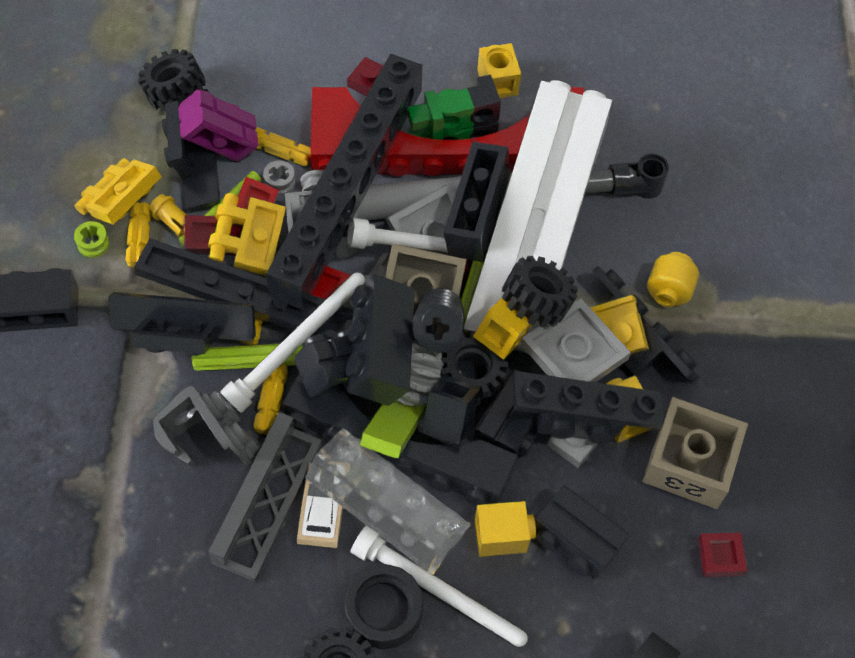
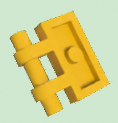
M122 158L116 165L111 164L103 172L104 177L94 186L89 185L81 193L82 198L74 207L83 215L89 212L92 217L114 225L127 214L128 210L142 196L150 192L152 186L162 176L156 166L135 159L129 162L127 159Z
M227 193L224 195L223 203L218 206L215 217L218 222L215 233L210 235L208 247L211 249L208 258L223 263L225 253L236 254L234 268L266 276L274 260L286 207L251 197L248 208L243 209L237 207L238 196ZM232 224L243 225L240 238L229 236Z

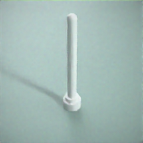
M352 218L349 223L347 244L351 248L364 249L366 246H372L373 243L397 244L416 249L448 253L445 238L377 229L374 224H369L366 219Z
M361 273L352 274L243 380L239 378L235 383L230 381L220 391L222 395L240 413L247 409L253 403L250 400L255 395L253 391L353 295L359 285L365 283L364 276Z
M366 525L358 535L350 551L363 561L369 559L373 562L377 559L384 564L402 568L414 577L420 587L513 645L522 647L527 643L528 637L523 630L385 545L386 541L381 538L382 533Z

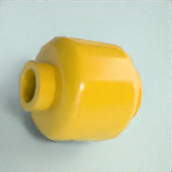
M681 252L661 255L655 260L647 281L649 294L658 304L664 307L686 304L691 300L699 279L698 267L688 255Z

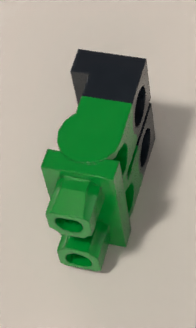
M491 74L477 77V86L461 90L444 89L435 94L434 90L424 92V103L407 107L411 126L408 128V134L430 139L462 140L498 132L501 100Z

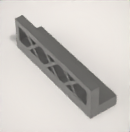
M278 413L208 551L211 564L256 582L307 476L309 463L313 464L322 445L321 439L294 429L293 417ZM291 439L310 446L305 458L289 463L285 450ZM281 458H282V461H283V463H284V466H281V467H278V468H277V466H278V464H279V462H280V460H281ZM300 468L295 477L292 470ZM287 472L292 483L289 492L272 497L268 487L271 478ZM264 492H265V494H266V496H267V500H264V501L260 502V500H261V498H262V496H263V494H264ZM280 502H283V504H282V506H281V508H280V510H279V512H278L277 507H276L275 504H278V503H280ZM271 506L275 517L272 526L255 532L251 522L254 512ZM248 526L250 535L243 537L245 530ZM267 536L261 547L258 539ZM252 541L254 542L258 555L252 568L231 560L237 547Z

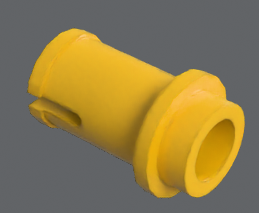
M164 194L157 196L149 207L152 217L155 220H162L180 238L183 235L184 215L187 214L175 205V199L172 196H165Z

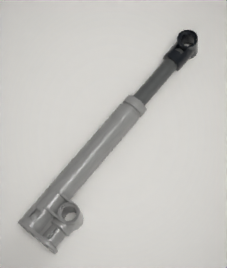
M649 153L642 156L639 162L610 164L608 169L592 170L585 194L610 191L611 195L636 193L642 198H655L660 195L669 171V164L663 156ZM512 172L510 173V177H509V180H508V183H507V187H506V190H505V193H504V197H503V200H502V203H501V207H502V204H503V201H504V198H505V195H506V192H507V188H508V185H509V182H510V179H511V176H512ZM461 177L371 185L353 218L366 220L385 219L447 184L451 185L456 194ZM312 191L285 193L288 233ZM347 236L342 237L333 256L349 258L356 254L359 248L348 247Z

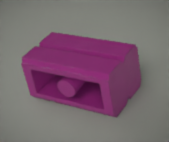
M196 90L180 104L178 110L179 121H182L180 124L181 138L236 162L241 161L258 146V137L255 131V115L240 109L239 106L213 97L210 92Z

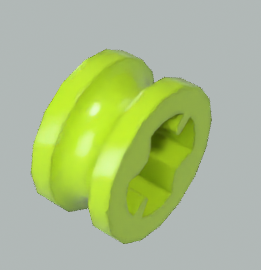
M85 222L79 225L74 232L77 248L85 257H99L110 246L107 231L99 222ZM93 235L98 236L99 240L94 243L91 240V244H86L85 239L90 236L93 239Z

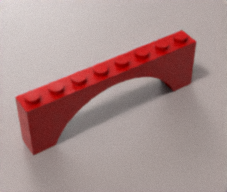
M312 87V170H325L360 108V105L346 87ZM571 87L570 92L583 95L584 87ZM531 113L506 129L471 139H430L400 131L377 175H462L473 141L508 147L510 169L513 172Z

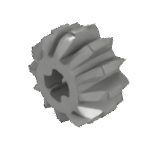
M412 340L410 391L397 401H401V404L421 407L428 403L430 391L438 383L439 379L442 378L440 376L443 367L441 353L431 352L423 348L417 340Z

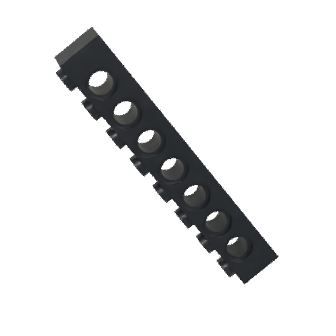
M390 53L266 273L269 297L302 310L305 308L344 236L351 219L357 212L408 117L407 107L413 106L422 91V64Z

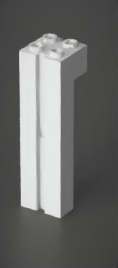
M553 80L550 83L541 81L463 328L464 333H466L465 336H469L470 331L478 329L488 310L502 298L504 292H501L502 286L515 263L520 258L524 257L526 260L527 256H534L537 261L540 256L545 258V263L547 264L551 260L556 262L555 268L558 270L563 267L593 165L596 163L608 123L612 100L607 99L604 94L594 90H586L583 95L570 92V85L562 81ZM539 321L532 325L528 333L540 326ZM521 342L513 349L528 354L521 346Z

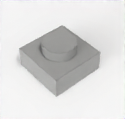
M552 436L547 446L579 468L598 444L592 443L588 439L573 437L558 439Z

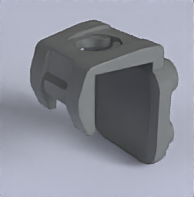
M188 386L153 420L155 436L159 444L190 466H194L196 463L178 436L203 419L224 450L230 447L246 467L248 465L252 466L257 453L261 449L253 435L249 431L246 432L239 424L242 419L229 402L226 403L216 390L211 394L208 392L202 394L197 388ZM190 410V412L186 416H184L181 419L175 420L179 414H181L184 411Z

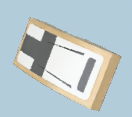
M309 463L299 520L297 544L331 548L338 547L343 503L348 480V467Z

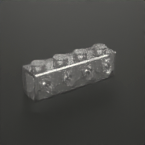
M343 428L315 455L305 478L433 576L458 546L471 524L460 517L457 512L436 499L424 487L418 485L399 471L392 463L386 461L373 450L362 447L360 445L361 440Z

